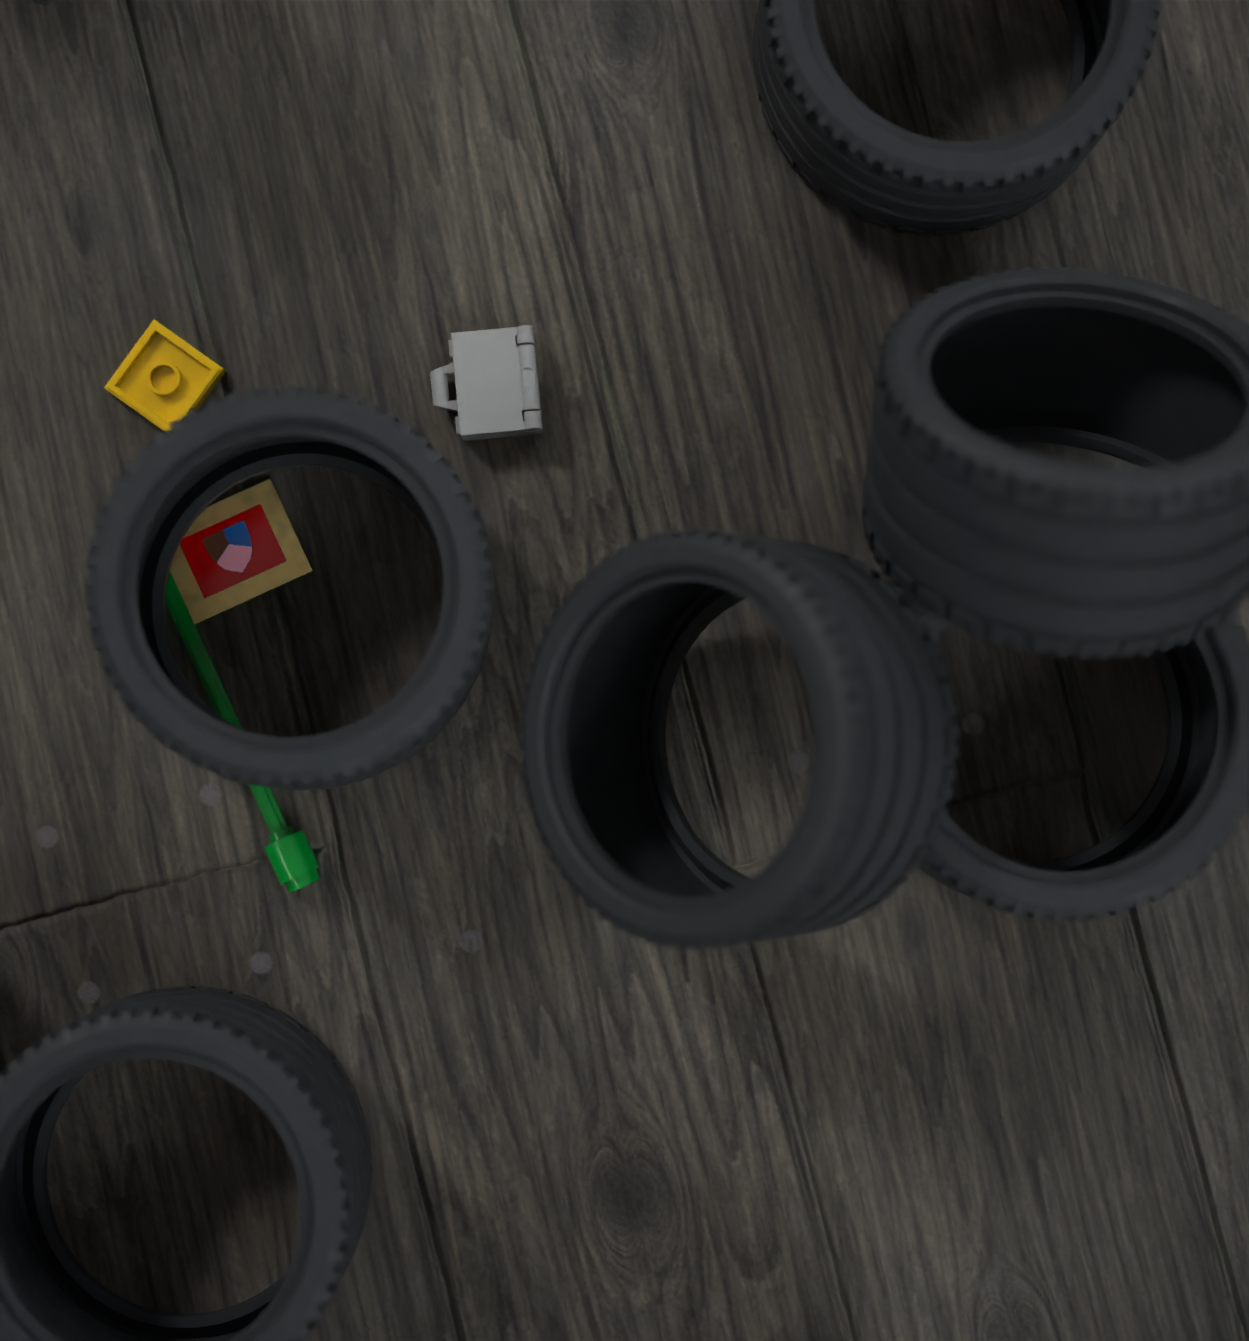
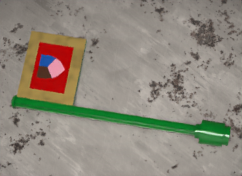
M271 479L214 503L201 512L182 538L174 555L165 593V603L215 712L221 718L242 730L244 729L196 625L314 572ZM249 784L271 833L268 836L271 844L264 847V850L280 885L285 884L288 892L292 893L320 880L321 877L317 871L320 865L304 830L295 833L292 826L288 827L270 787Z

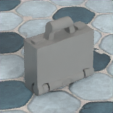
M522 325L510 328L451 333L452 340H448L449 356L450 359H453V363L431 371L430 379L433 407L458 412V416H455L457 435H460L463 441L543 434L533 326ZM448 375H455L457 400L450 401Z

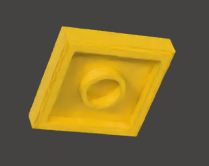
M154 319L105 385L104 389L167 432L171 429L169 425L171 422L181 419L187 415V412L193 409L198 411L226 370Z

